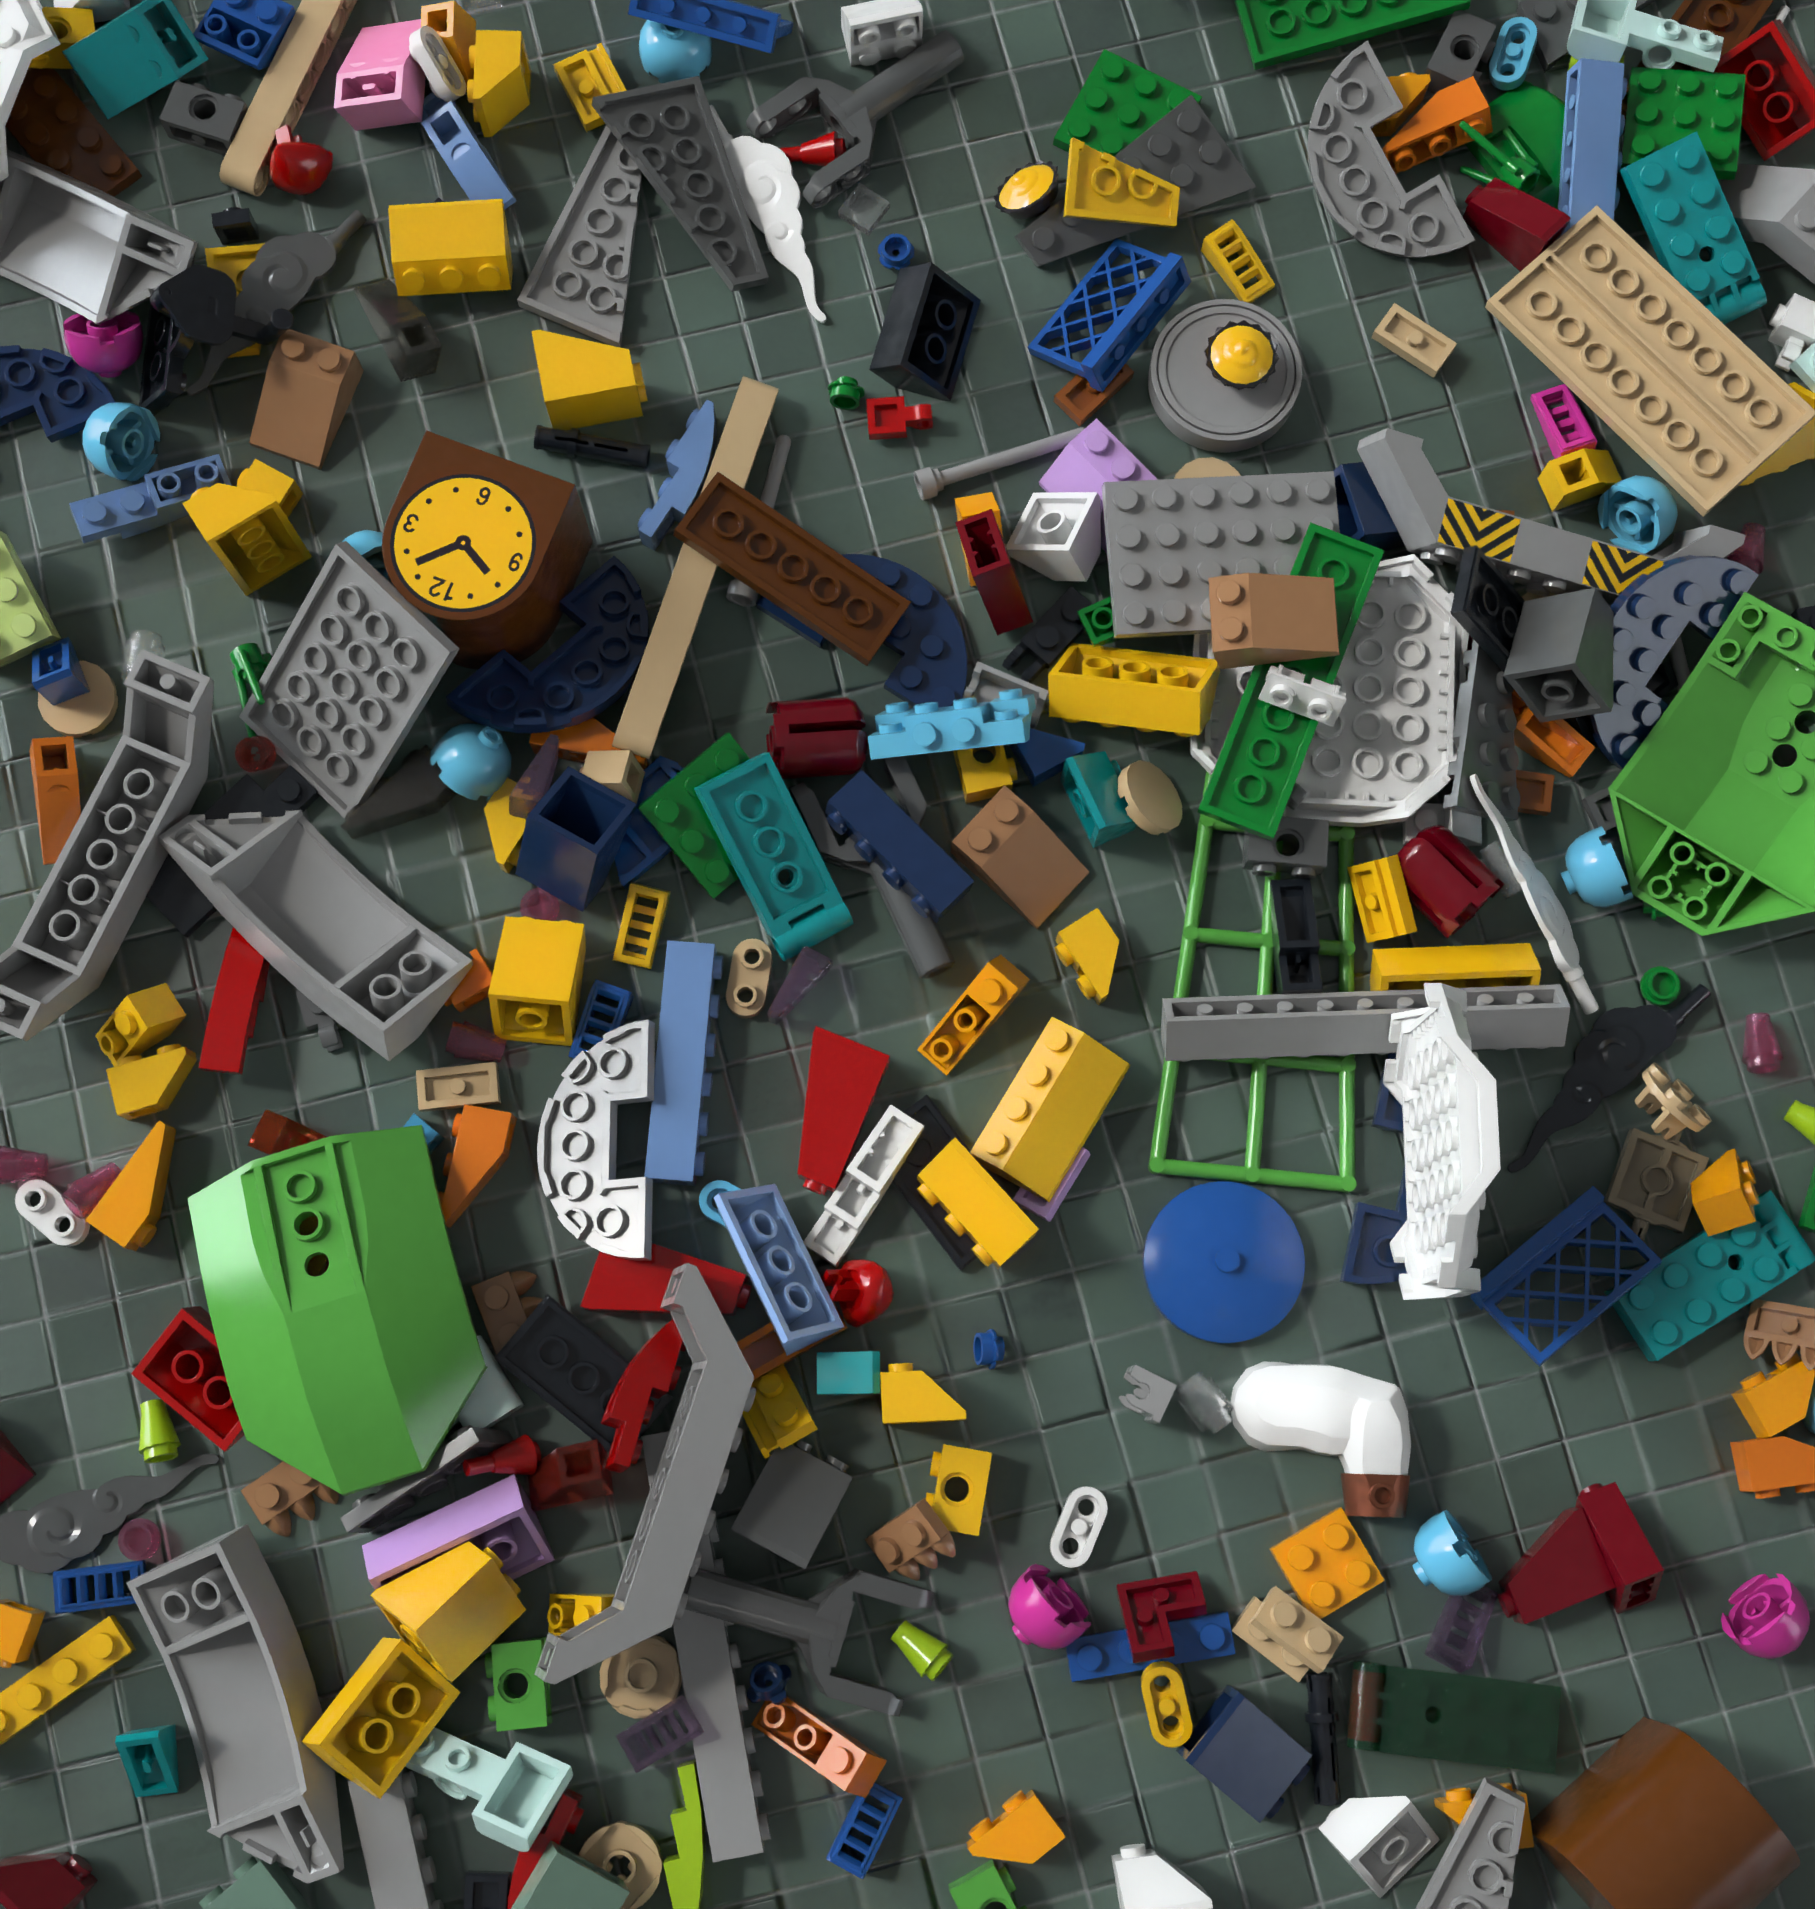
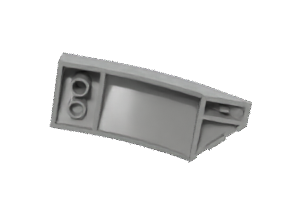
M7 149L9 177L0 182L1 276L75 311L95 322V325H100L149 300L152 292L162 283L191 267L198 244L195 240L126 202Z
M302 810L286 811L285 815L280 817H263L262 812L229 813L228 819L206 820L205 814L188 815L158 836L159 843L220 914L255 950L309 1000L388 1061L419 1038L473 966V961L417 921L362 875L303 816Z
M248 1524L220 1535L126 1582L162 1655L190 1731L203 1781L211 1828L207 1832L219 1838L228 1835L243 1843V1851L270 1865L277 1861L293 1869V1877L307 1884L341 1872L344 1869L335 1770L301 1742L323 1714L315 1682L288 1607Z

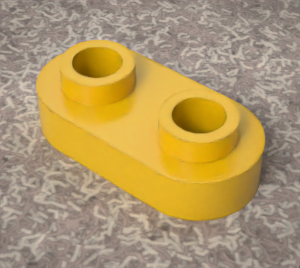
M1153 1662L1145 1668L1141 1676V1689L1151 1733L1159 1744L1171 1748L1179 1747L1188 1741L1193 1729L1182 1674L1170 1662ZM1160 1676H1165L1169 1679V1683L1165 1686H1159L1154 1681ZM1168 1716H1174L1178 1719V1722L1171 1726L1163 1721Z

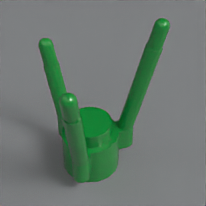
M1460 122L1459 126L1503 164L1500 169V175L1503 177L1502 181L1525 193H1528L1533 188L1540 176V171L1537 169L1539 163L1529 156L1508 127L1503 128V134L1519 158L1516 156L1508 158L1467 122ZM1467 166L1460 167L1461 173L1488 184L1494 179L1492 176Z
M256 643L242 644L233 649L229 657L234 666L232 674L237 683L243 711L249 700L246 683L250 684L259 705L265 703L258 682L272 656L270 653L262 654L260 647ZM245 723L249 742L256 744V733Z

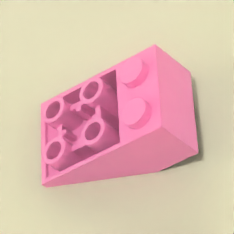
M421 19L365 27L358 34L337 73L334 109L356 131L422 122L426 75L409 51L410 34L421 28Z

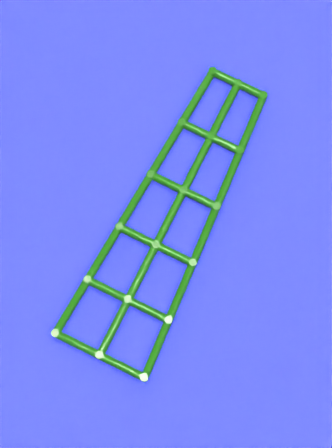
M1207 771L1205 776L1203 796L1209 783V780L1211 778V775ZM1200 814L1173 998H1189L1197 943L1260 949L1257 995H1273L1274 954L1270 882L1271 880H1281V872H1276L1275 876L1265 877L1261 933L1199 927L1213 830L1244 833V830ZM1329 826L1328 841L1338 842L1339 941L1319 939L1320 948L1318 954L1339 956V992H1354V952L1356 949L1354 944V892L1347 867L1354 866L1355 830L1354 827ZM1283 841L1276 843V848L1280 854L1283 851ZM1355 1054L1339 1057L1314 1055L1305 1058L1287 1056L1270 1057L1267 1059H1203L1252 1064L1245 1166L1166 1159L1180 1062L1165 1061L1164 1056L1148 1163L1149 1172L1154 1175L1164 1174L1349 1193L1356 1188ZM1267 1066L1339 1073V1176L1260 1168Z

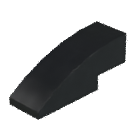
M1310 879L1271 880V924L1277 994L1322 993L1323 987L1318 959L1320 943Z

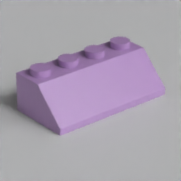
M1096 418L1068 443L1041 478L1039 485L1047 493L1097 492L1100 496L1101 548L1107 553L1102 497L1103 483L1158 479Z
M515 1474L362 1545L368 1580L375 1590L467 1541L482 1551L486 1547L490 1548L504 1564L500 1569L501 1573L507 1574L512 1580L555 1559L531 1501Z

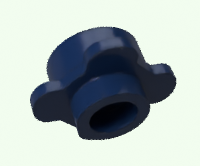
M769 1661L754 1666L750 1674L751 1687L747 1690L748 1699L752 1703H758L761 1700L771 1701L775 1705L783 1703L787 1698L785 1691L786 1683L792 1677L790 1668L786 1665L778 1666L776 1663ZM772 1681L773 1684L767 1687L766 1684Z

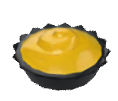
M1039 160L1036 164L1029 162L1024 168H1016L1014 174L1006 177L1004 184L997 188L998 194L994 196L996 201L995 207L1000 209V212L1007 213L1014 219L1020 220L1043 214L1055 200L1059 191L1057 182L1059 177L1057 173L1058 166H1053L1052 161L1045 163L1043 160Z
M1246 320L1239 323L1229 321L1225 327H1217L1215 334L1208 338V347L1204 351L1207 357L1206 366L1212 371L1213 377L1220 380L1224 386H1230L1238 390L1244 388L1254 389L1258 384L1266 383L1269 376L1276 372L1275 364L1279 360L1276 353L1278 344L1272 341L1271 333L1263 331L1259 324H1249Z

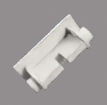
M1281 664L1278 667L1270 666L1265 678L1266 682L1258 697L1259 700L1329 726H1334L1347 699L1345 698L1346 692L1340 691L1339 685L1334 686L1312 678L1311 683L1307 684L1303 682L1305 675L1285 668Z

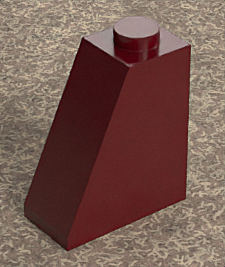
M1496 177L1485 187L1481 184L1478 185L1465 200L1468 206L1463 215L1466 224L1520 272L1561 237L1571 219L1566 213Z
M992 509L955 522L973 579L997 636L1033 623L1023 590Z
M1616 1482L1605 1486L1601 1483H1596L1586 1487L1580 1492V1496H1577L1575 1508H1583L1616 1588L1607 1592L1617 1614L1655 1600L1664 1569Z
M1571 1507L1564 1510L1498 1582L1502 1593L1498 1594V1600L1507 1618L1513 1617L1514 1622L1525 1625L1616 1588L1583 1508Z

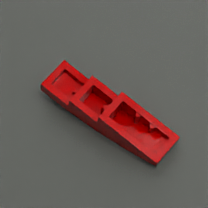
M234 927L216 983L198 1068L203 1071L242 1075L248 1039L253 1038L258 1005L259 1002L264 1001L270 963Z

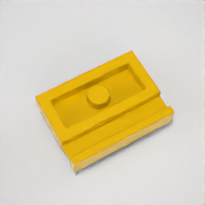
M602 43L597 44L596 49L589 52L586 49L553 64L555 73L586 132L604 125L605 122L592 106L593 97L627 90Z
M1398 854L1347 867L1367 943L1417 932Z
M784 1364L753 1381L751 1387L756 1388V1395L749 1412L743 1411L742 1415L765 1459L770 1457L769 1452L779 1446L782 1450L818 1430Z

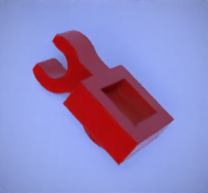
M904 396L866 399L869 440L906 438V427L919 430L933 428L931 404L905 407Z

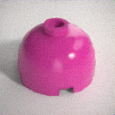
M125 311L100 325H95V322L80 314H75L63 323L64 339L69 354L79 366L88 371L98 373L101 377L112 378L119 376L123 370L128 369L140 357L143 347V330L141 322H139V316L136 313Z
M1034 1564L1018 1578L1011 1589L1008 1607L1010 1617L1014 1623L1012 1627L1013 1632L1026 1645L1033 1643L1040 1648L1050 1650L1064 1648L1078 1639L1091 1626V1622H1084L1089 1612L1080 1597L1068 1583L1060 1578L1056 1585L1050 1578L1046 1577L1050 1569Z
M1776 1573L1778 1578L1770 1579L1766 1574H1761L1744 1582L1728 1600L1730 1604H1735L1729 1611L1728 1617L1722 1613L1721 1623L1723 1631L1749 1655L1765 1659L1785 1656L1795 1651L1801 1645L1808 1632L1810 1615L1805 1598L1783 1574Z

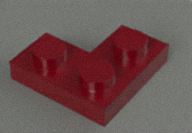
M1197 1571L1116 1585L1117 1597L1133 1663L1174 1657V1644L1168 1621L1207 1615L1206 1601Z

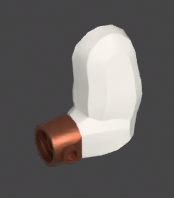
M1263 1361L1245 1369L1233 1386L1229 1407L1233 1425L1248 1445L1264 1452L1301 1449L1319 1455L1338 1456L1345 1472L1341 1473L1346 1516L1406 1517L1410 1482L1408 1469L1411 1440L1408 1411L1399 1387L1392 1383L1331 1365Z

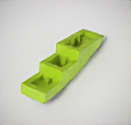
M696 1759L682 1762L677 1767L685 1807L674 1809L670 1815L678 1854L666 1856L663 1862L673 1909H700L703 1895L706 1855L705 1816Z

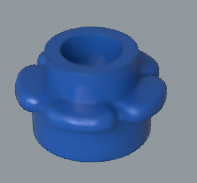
M890 234L879 244V261L887 269L895 268L900 270V268L908 267L910 259L914 257V247L904 235ZM898 251L899 255L894 256L892 253Z
M989 1329L984 1333L975 1334L973 1355L977 1365H988L989 1369H994L996 1361H1002L1004 1358L1005 1345L1003 1338L997 1336L994 1329Z

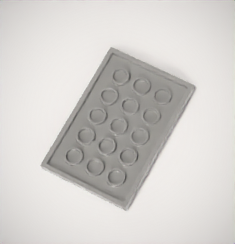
M1334 471L1104 482L1102 485L1114 638L1211 633L1208 578L1242 573L1290 575L1310 522L1340 533Z
M347 541L335 544L258 682L265 703L259 705L255 695L252 693L239 717L289 766L291 765L318 791V794L346 821L356 818L460 648L421 611L409 603Z

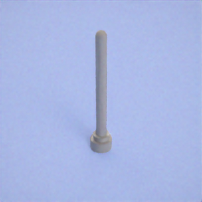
M1085 428L1072 429L939 471L937 468L931 470L930 467L916 470L913 475L917 491L922 501L936 497L938 492L943 491L946 485L1063 449Z
M780 435L776 440L760 499L773 509L791 446V439L787 435ZM735 578V580L730 581L726 598L734 604L753 607L756 605L759 593Z

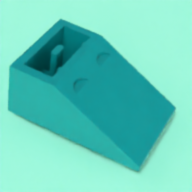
M144 0L62 51L107 120L179 79L208 60V57L172 0Z

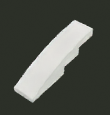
M893 1105L888 1107L847 1167L845 1177L825 1204V1211L803 1241L807 1249L834 1267H838L922 1133L924 1125Z

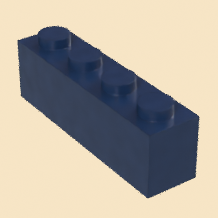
M863 770L859 771L828 800L825 813L828 815L826 819L830 826L841 835L846 833L856 843L854 847L859 855L869 863L874 861L884 871L882 873L884 879L894 889L900 890L902 888L912 898L910 901L911 905L922 917L928 918L930 916L937 923L970 891L974 880Z

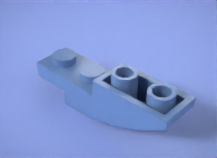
M433 92L426 96L423 105V122L421 123L469 199H503L504 210L517 201L487 149L480 143L456 100L446 102L436 97Z
M709 400L705 401L700 410L696 408L692 411L686 422L687 430L680 440L675 439L670 444L665 458L667 459L669 475L673 478L667 477L658 492V497L660 498L652 509L647 508L639 519L638 531L641 542L654 551L674 521L681 522L702 492L716 452L717 441L714 404Z
M219 454L145 474V482L69 503L83 543L118 533L121 534L122 539L189 515L182 503L189 500L195 491L203 487H211L216 483L231 485Z

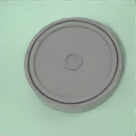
M1234 299L1204 301L1177 314L1160 333L1153 349L1148 371V390L1151 403L1163 424L1179 439L1194 447L1225 453L1246 450L1272 437L1288 419L1301 387V357L1290 332L1268 311L1254 304ZM1246 320L1249 324H1259L1263 331L1271 333L1272 341L1278 344L1276 353L1279 360L1275 364L1276 372L1269 376L1266 383L1258 384L1254 389L1244 388L1238 390L1230 386H1224L1220 380L1213 377L1212 371L1206 366L1207 357L1204 351L1208 347V338L1215 334L1217 327H1225L1229 321L1239 323Z

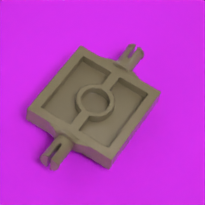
M1636 1128L1629 1129L1610 1181L1604 1202L1611 1207L1624 1211L1634 1219L1631 1230L1643 1242L1649 1225H1658L1676 1233H1682L1685 1229L1693 1206L1690 1183L1705 1171L1709 1158L1689 1150L1683 1143L1679 1142L1682 1131L1672 1138L1665 1140L1662 1135H1651Z

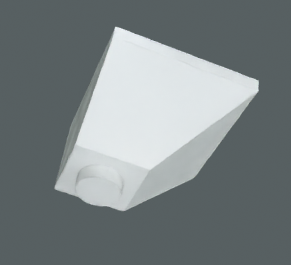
M1097 492L1033 493L1006 545L1009 556L1054 581L1087 582L1101 553L1099 494Z
M1406 1796L1348 1798L1340 1807L1332 1810L1326 1821L1319 1827V1830L1379 1898L1440 1840Z
M1145 1844L1126 1845L1120 1847L1121 1854L1111 1855L1120 1909L1213 1908L1212 1899L1199 1883L1154 1849H1146Z

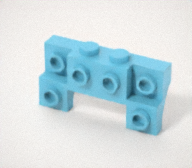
M1022 688L999 691L1000 698H995L990 702L977 703L976 697L953 700V706L938 708V702L916 704L914 708H909L908 702L886 704V711L875 715L877 731L868 736L870 758L873 760L1025 743L1030 739L1031 717L1036 709L1034 694L1023 695Z

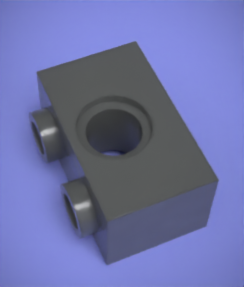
M1463 10L1455 11L1424 73L1430 74L1431 79L1427 91L1436 94L1438 91L1474 76L1478 83L1482 72L1476 69L1480 61L1487 64L1497 43L1492 41L1491 38L1497 25ZM1456 56H1461V57L1465 58L1466 60H1461V59L1457 58Z
M175 81L159 120L169 138L225 156L248 108L246 103L236 95L229 93L221 95L211 92L205 86L192 82L189 85ZM208 115H213L209 119H204Z
M1282 816L1272 841L1244 831L1242 869L1252 870V874L1263 877L1275 876L1276 872L1292 873V878L1315 879V876L1321 875L1327 867L1329 820ZM1279 841L1290 843L1294 848L1295 854L1293 856L1280 854L1276 848V843Z

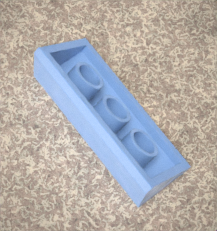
M776 1184L718 1193L714 1200L719 1214L786 1355L788 1356L841 1330L844 1327L841 1318Z

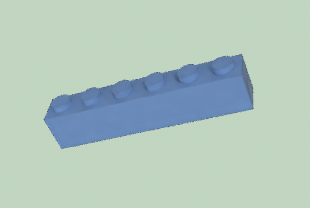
M1581 58L1567 71L1558 210L1566 213L1571 219L1562 235L1596 205L1614 221V211L1620 199V191L1616 188L1617 174L1622 165L1619 137L1622 135L1625 125V117L1621 114L1622 100L1627 91V79L1623 78L1624 63Z
M667 940L654 1073V1101L651 1103L644 1176L652 1179L654 1183L696 1186V1177L704 1175L705 1152H699L700 1136H707L709 1112H703L704 1096L711 1097L713 1073L706 1072L707 1058L715 1057L716 1034L710 1033L711 1018H718L720 995L713 993L715 979L721 980L723 974V956H717L715 944Z

